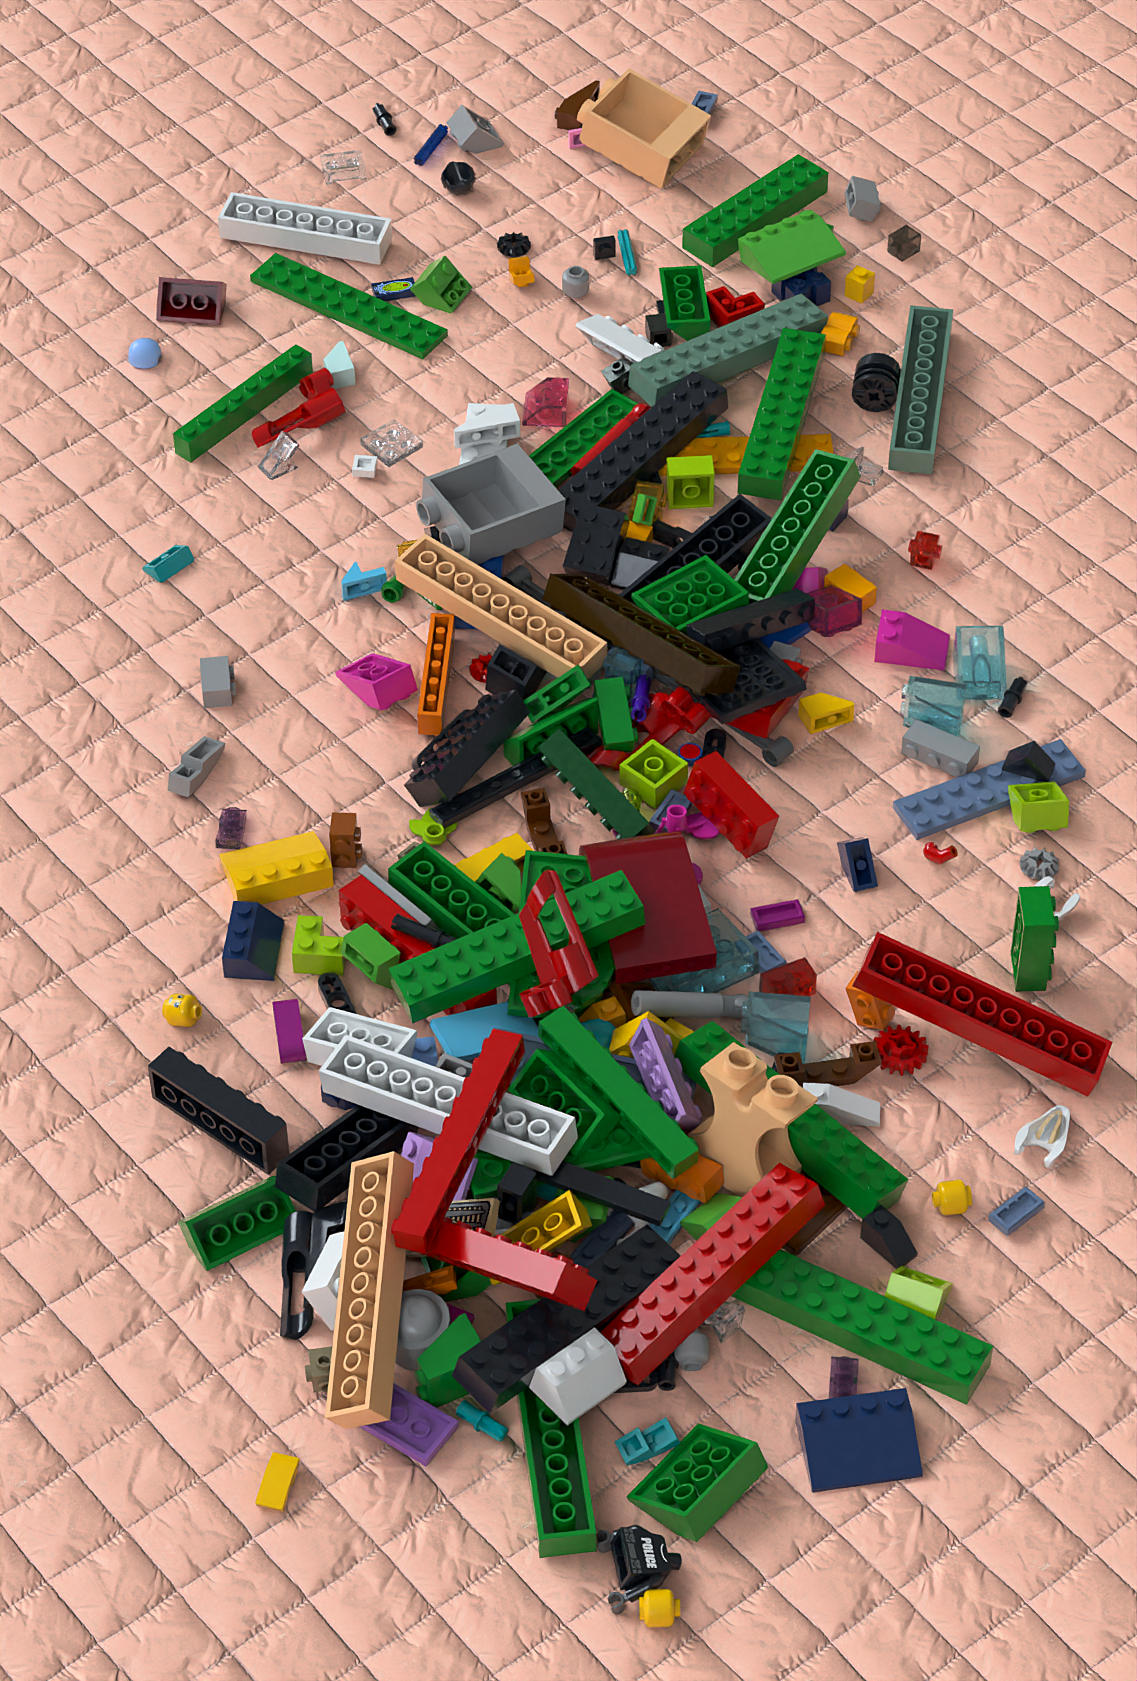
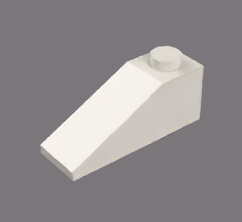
M514 403L491 407L455 428V449L520 437V419Z
M803 1083V1088L818 1098L815 1104L841 1125L880 1127V1102L830 1084Z

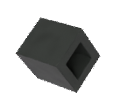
M665 313L645 315V333L650 341L649 343L652 345L657 343L662 347L671 346V329L667 327Z

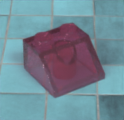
M547 377L526 392L522 420L523 426L565 427L567 425L569 378Z
M834 585L806 593L815 598L814 620L807 623L811 630L819 633L821 636L833 637L836 633L850 631L852 628L862 625L861 598Z

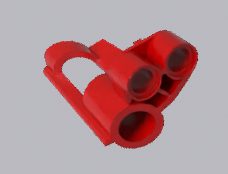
M323 367L300 379L299 389L308 401L300 404L299 407L274 422L268 421L252 430V438L257 448L296 428H317L346 413L342 400L333 387L331 388L334 380L327 368ZM301 418H305V419L301 420L300 422H298V423H296V424H294V425H292V426L286 428L285 430H283V431H281V432H279V433H277V434H275V435L272 436V434L275 433L276 431H278V430H280V429H282V428H284V427H286V426L292 424L293 422H295V421H297V420H299V419H301Z

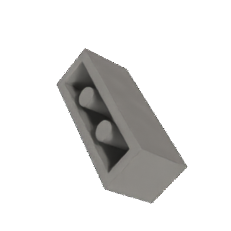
M917 719L902 737L901 754L949 773L952 776L960 777L971 773L978 764L979 745Z

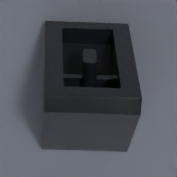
M1034 740L1010 750L1002 766V771L1042 782H1049L1056 763Z

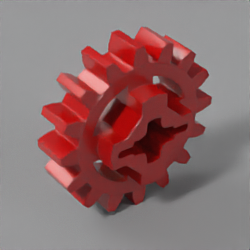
M897 1025L895 1030L888 1026L887 1033L880 1030L878 1037H874L881 1058L880 1069L889 1068L891 1075L895 1071H899L900 1076H903L904 1071L913 1074L914 1067L921 1070L922 1063L927 1062L929 1045H926V1037H920L919 1030L911 1032V1026H908L905 1030L902 1029L901 1025Z

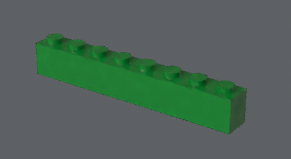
M295 344L173 433L175 453L190 463L298 385L300 379L312 374V353Z
M562 1006L539 1021L538 1037L622 1116L618 1122L672 1179L697 1163L699 1155L697 1142L682 1131L679 1123L675 1119H671L664 1112L662 1105L658 1101H654L647 1094L645 1087L641 1083H636L625 1066L617 1063L610 1050L606 1047L603 1048L599 1044L593 1032L586 1030L581 1025L575 1013L569 1012Z

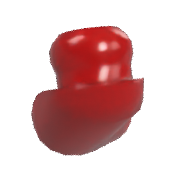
M928 842L923 848L925 858L937 864H943L958 856L957 849L954 846L939 850L938 846L934 845V842Z

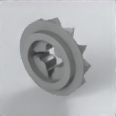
M1034 847L1032 851L1026 850L1024 855L1020 857V869L1026 876L1036 880H1041L1047 876L1053 877L1059 870V858L1055 857L1054 851L1047 852L1045 847L1042 850ZM1038 860H1042L1043 862L1041 863V865H1039L1038 868L1036 862H1038Z

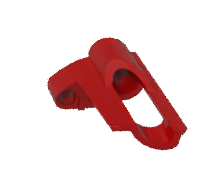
M677 687L670 695L661 692L656 694L650 693V707L646 712V719L637 722L636 716L634 721H631L632 728L636 727L637 733L646 732L649 733V736L631 754L621 751L604 750L602 741V746L592 750L586 757L595 766H605L614 771H620V764L650 740L654 739L663 746L680 730L695 734L711 718V715L702 704L694 703L692 696L682 687Z
M546 870L542 873L533 886L527 903L519 913L521 925L540 981L539 985L519 993L529 1018L572 1002L571 996L599 976L558 874L553 870ZM552 894L555 897L569 932L568 946L556 951L552 950L539 918L544 904Z

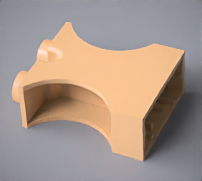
M733 1042L700 1069L711 1090L715 1114L687 1136L692 1137L697 1142L699 1155L722 1165L725 1182L723 1186L737 1196L743 1197L779 1162L800 1174L802 1165L791 1147L788 1137V1125L813 1106L818 1098L799 1086L791 1077L775 1075L768 1080L766 1076L767 1064L757 1058L749 1049L740 1047Z

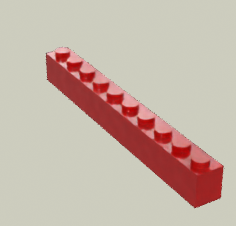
M493 1028L489 1037L484 1039L482 1051L479 1057L474 1059L472 1071L469 1077L464 1079L462 1091L459 1097H455L452 1111L449 1117H445L442 1131L439 1137H435L432 1151L429 1157H425L422 1171L419 1177L414 1179L412 1191L409 1197L404 1199L398 1219H394L392 1223L391 1234L394 1235L396 1247L427 1254L525 1054L523 1035Z

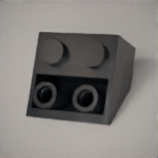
M499 644L488 663L485 690L493 695L500 691L516 690L524 701L536 692L547 671Z

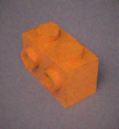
M857 971L845 988L857 1025L884 1030L894 1018L895 1007L853 987Z

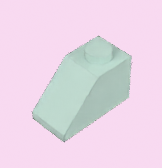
M339 341L323 359L324 367L330 371L333 377L334 384L331 388L333 387L334 389L355 385L353 363L344 342Z

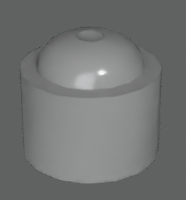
M415 1289L402 1293L395 1363L406 1370L417 1371V1358L452 1324L448 1306L440 1296L432 1291Z

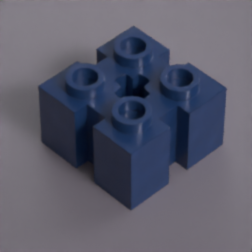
M817 267L772 284L771 292L780 301L803 294L813 304L820 306L830 302L831 281L823 272H817Z

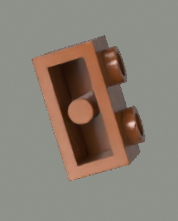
M332 812L329 832L332 867L356 868L357 858H362V843H359L361 841V827H357V813Z

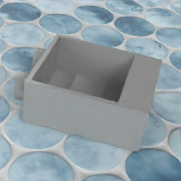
M518 444L423 478L422 499L416 502V510L420 521L425 526L434 524L440 531L441 544L478 565L492 557L502 556L515 548L528 546L539 539H546L563 531L566 499Z

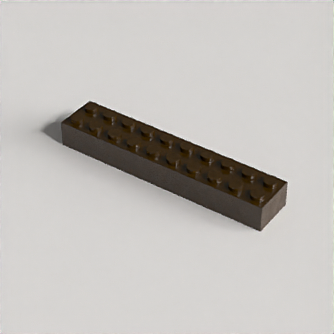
M550 574L542 600L551 604L550 607L552 609L566 613L565 616L567 618L581 622L582 627L596 631L597 636L611 640L612 645L628 650L627 653L629 655L643 659L644 664L658 668L659 673L676 679L675 682L677 684L688 686L692 689L691 692L696 695L705 696L706 693L721 696L722 693H733L741 666L584 574Z

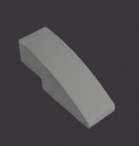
M206 736L200 739L181 756V764L169 773L168 791L189 798L208 777L225 749L226 743Z

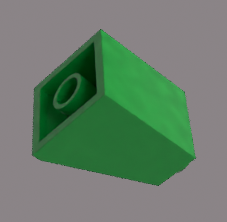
M465 1313L459 1315L417 1358V1371L414 1372L418 1386L415 1387L417 1396L436 1408L469 1395L452 1377L459 1356L481 1341Z

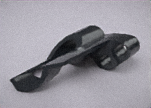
M348 1201L325 1206L316 1213L303 1210L296 1211L285 1219L281 1260L283 1278L281 1337L293 1340L300 1339L308 1332L312 1325L314 1308L305 1296L303 1302L305 1310L300 1314L290 1315L293 1272L305 1273L306 1284L329 1236L345 1231Z

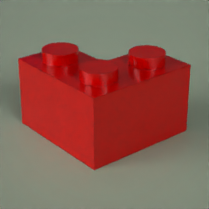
M725 286L706 292L709 316L718 328L765 308V303L755 292L737 298Z

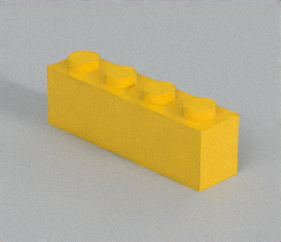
M515 833L488 848H483L480 852L468 858L462 859L455 866L476 882L482 872L503 853L515 861L521 873L524 870L526 850H533L518 833Z

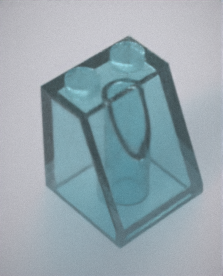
M956 626L953 667L957 700L1004 699L1006 667L1003 626Z
M910 676L908 685H903L901 699H905V701H902L900 715L904 716L903 726L910 728L917 719L959 737L964 715L967 684Z
M749 991L748 1002L743 1001L742 1017L746 1018H742L741 1033H746L745 1044L773 1057L780 1052H800L802 1063L805 1064L811 997Z

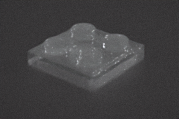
M396 419L360 438L361 446L374 456H377L388 467L423 448V441Z

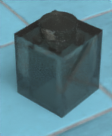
M908 225L901 227L888 235L887 252L903 262L920 251L921 234Z

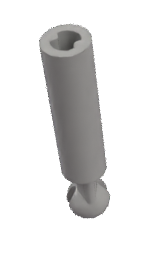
M636 990L631 999V1009L634 1016H640L649 1011L656 1017H735L743 1019L747 1018L754 1008L751 998L744 994L721 995L720 993Z

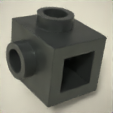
M624 357L601 371L609 386L620 394L631 389L628 386L630 365L633 363L630 362L628 364Z

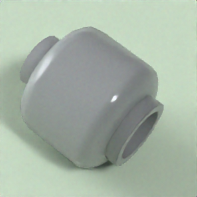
M571 266L563 272L562 290L564 294L572 298H580L588 293L589 273L587 270L580 266Z
M698 1329L691 1333L674 1350V1356L683 1370H701L710 1359L709 1339L705 1334L700 1333Z

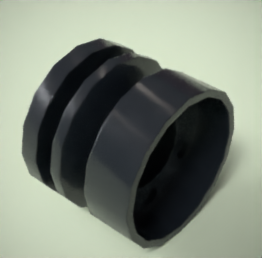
M871 353L860 358L856 364L851 396L854 402L860 408L870 412H882L893 407L897 401L901 374L899 363L893 357L884 353Z

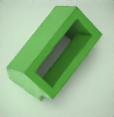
M639 493L632 521L651 526L658 498ZM647 499H649L644 521H642Z

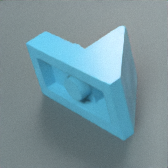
M354 562L341 581L343 600L380 592L382 585L387 582V574L384 567L361 572L357 562Z

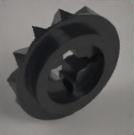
M514 231L512 234L505 233L504 236L499 237L497 242L498 251L510 257L522 256L531 247L528 236H523L522 232L519 234H515Z

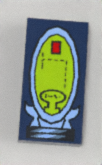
M413 277L371 284L374 297L383 301L416 297L410 290L415 283Z

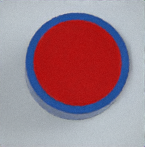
M685 743L679 747L678 756L688 762V766H693L695 761L702 758V749L697 744Z

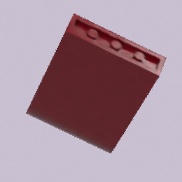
M680 830L580 845L579 856L585 857L592 882L622 870L644 906L646 924L607 940L614 964L616 984L716 968L717 951L687 844Z

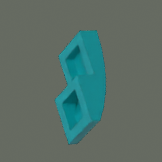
M666 1417L643 1431L638 1427L614 1441L627 1466L653 1458L681 1443Z

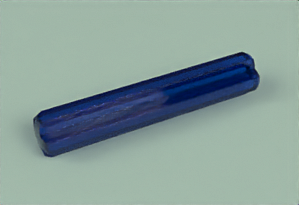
M439 124L414 156L415 165H424L447 135L448 127L446 125Z

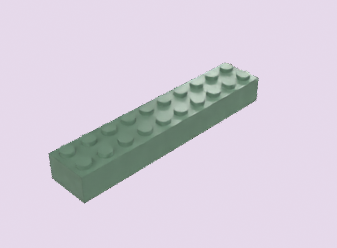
M798 294L630 365L628 386L653 407L692 371L718 383L774 359L783 328L821 334L827 324L828 315L803 294Z
M910 305L890 443L888 470L933 474L952 330L953 309Z

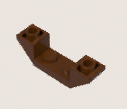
M545 788L521 792L526 826L534 851L567 854L563 840L558 841L551 821V807Z
M876 1041L850 1044L848 1058L806 1064L802 1063L800 1052L774 1055L777 1072L780 1075L791 1077L802 1088L803 1083L830 1084L833 1086L855 1084L881 1065Z

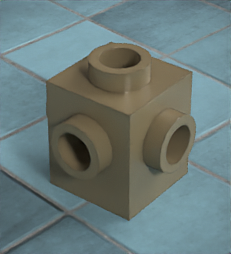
M332 1346L308 1349L310 1365L305 1366L306 1381L312 1382L313 1393L328 1392Z

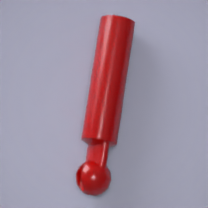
M642 403L635 405L624 419H621L571 468L573 477L644 415L650 407Z

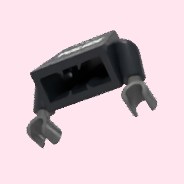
M639 1525L620 1527V1529L614 1530L613 1534L606 1530H600L596 1534L598 1541L596 1546L599 1552L607 1553L612 1549L620 1590H625L624 1594L612 1592L608 1596L609 1604L620 1601L619 1604L611 1608L614 1614L622 1613L625 1610L626 1602L630 1601L632 1603L638 1600L639 1597H643L647 1590L661 1587L671 1570H679L681 1567L682 1559L680 1553H669L665 1538L662 1535L651 1533Z

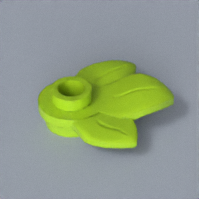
M431 808L425 812L421 820H409L411 832L422 837L423 841L429 845L442 844L446 840L447 835L455 831L458 823L456 822L444 829L441 824L436 823L430 817L429 810Z

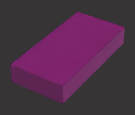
M798 899L750 908L752 921L756 931L758 930L759 932L805 923V916Z

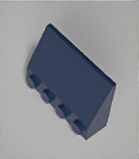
M906 1388L796 1403L795 1423L812 1493L923 1477L914 1418Z

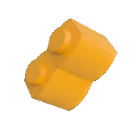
M834 311L831 313L826 326L821 334H826L825 352L844 356L846 351L851 350L853 338H857L860 331L857 317Z

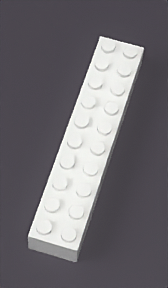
M348 1035L344 1036L319 1070L323 1092L437 1134L441 1133L443 1121L446 1116L449 1117L455 1097H459L465 1077ZM505 1093L478 1149L552 1176L578 1138L575 1117Z

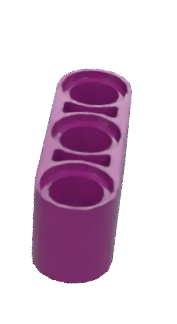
M298 998L272 1002L280 1063L306 1061Z

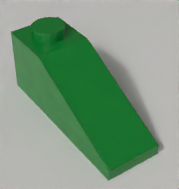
M579 664L523 701L531 712L528 715L531 723L535 724L549 715L564 709L591 686L590 681Z

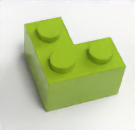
M298 915L292 948L293 973L322 975L330 972L338 976H344L346 957L341 954L343 937L324 936L323 916Z

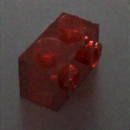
M805 957L760 973L759 994L769 1010L772 1011L816 994L817 974Z

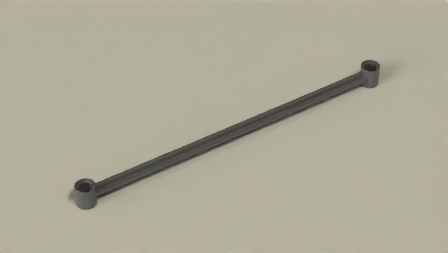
M519 565L502 577L503 581L552 609L550 607L551 604L542 600L545 590L532 582V575L525 566ZM554 610L555 612L559 613L560 615L566 617V616H565L566 613H564V612H562V611ZM584 628V629H586L587 631L591 632V633L594 634V635H596V633H597L596 631H594V630H592V629ZM601 638L602 640L607 642V647L609 649H611L612 646H614L612 645L611 640ZM652 667L654 678L674 691L677 687L684 688L682 685L677 684L673 677L662 675L659 673L658 668ZM692 696L693 702H694V703H696V702L699 703V702ZM724 723L763 749L762 756L766 763L772 767L778 766L794 752L792 743L784 736H779L775 740L769 737L766 739Z

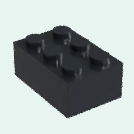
M582 503L563 563L565 573L584 574L597 583L610 585L618 552L625 540L630 524L627 514Z

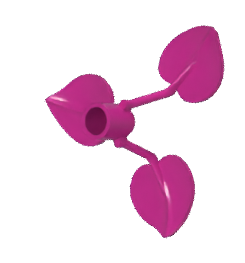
M671 805L668 807L667 816L662 818V822L656 833H661L666 825L668 831L680 830L682 832L685 830L686 833H691L693 837L698 839H711L720 834L718 829L703 816L702 812L686 816L687 810L681 805ZM612 829L614 836H616L617 833ZM692 863L697 883L700 885L703 879V872L697 864Z

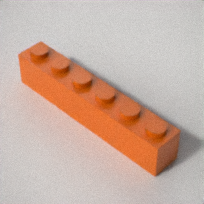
M431 613L417 713L418 734L438 735L443 730L455 640L454 614Z

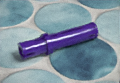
M640 675L637 678L635 696L631 700V706L633 707L631 717L634 720L637 716V722L646 719V712L650 707L649 692L652 682L650 677L646 681L647 675Z

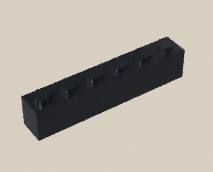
M797 588L687 624V635L713 651L718 652L814 620L815 598Z

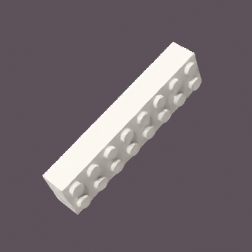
M233 192L230 193L218 216L220 238L370 264H381L392 241V221L390 218Z

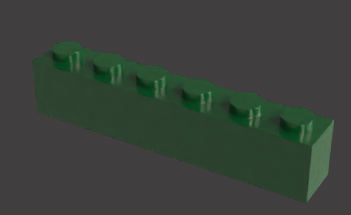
M560 729L538 747L543 754L540 759L549 769L552 766L556 768L557 772L555 775L563 784L569 782L573 786L570 788V791L579 800L583 797L587 801L585 804L586 808L594 816L598 813L602 817L600 822L609 832L613 829L617 833L616 839L649 835L656 832L647 819Z

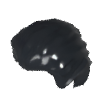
M452 161L443 170L441 182L443 187L447 188L453 195L466 194L473 188L476 174L473 168L466 162Z

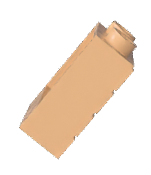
M630 68L617 80L611 77L608 78L603 84L596 102L587 99L577 115V121L583 124L579 138L581 143L598 153L601 152L602 155L617 164H622L624 168L636 175L643 176V179L660 189L703 146L711 119L710 114Z

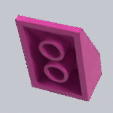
M882 609L874 662L944 671L950 634L906 612Z
M371 653L335 672L336 677L367 706L378 710L388 709L392 703L398 700H405L410 697V694L418 690L410 664L375 653Z

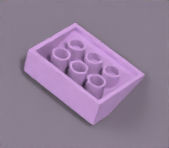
M648 1018L642 1019L629 1046L649 1096L662 1105L664 1112L671 1119H675L679 1123L683 1132L693 1131L700 1125L702 1115L697 1105L694 1106L692 1102V1090L689 1083L683 1080L681 1063L678 1058H674L671 1050L673 1049L671 1038L668 1034L665 1035L663 1028Z

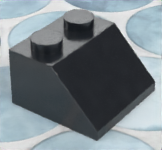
M626 537L618 552L611 587L625 590L667 555L670 547Z

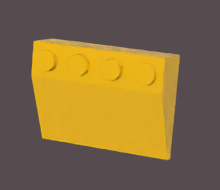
M314 831L219 854L235 901L258 902L262 905L334 887L331 862L326 849Z

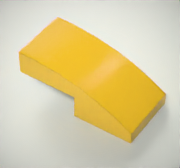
M276 1452L272 1453L255 1504L257 1506L284 1512L290 1488L294 1486L300 1458Z

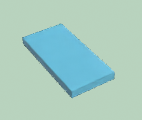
M508 1002L431 1019L429 1025L446 1054L463 1061L479 1057L484 1039L489 1037L492 1029L495 1027L538 1037V1027L532 1018L507 1015Z

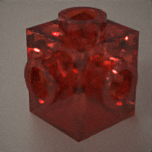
M917 531L915 539L910 540L908 552L911 553L910 566L932 570L936 558L940 559L943 545H939L940 535Z

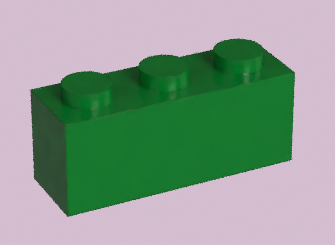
M623 677L595 680L594 697L598 699V719L604 750L633 751L634 742H638L636 727L632 728L631 721L634 720L631 717L633 707H628L627 702L630 699L629 686L624 685Z

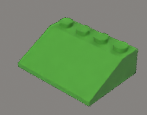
M812 210L802 211L799 215L784 218L781 222L767 225L761 230L749 232L745 236L738 238L741 262L772 284L846 255L845 249L822 217Z

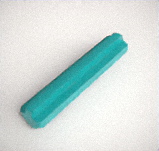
M620 229L618 231V241L626 274L629 276L631 274L636 275L637 264L629 231L627 229Z

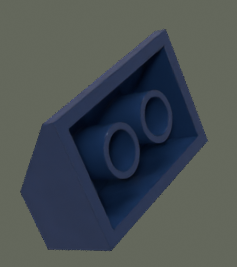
M233 901L222 955L224 978L274 981L285 921L258 902Z

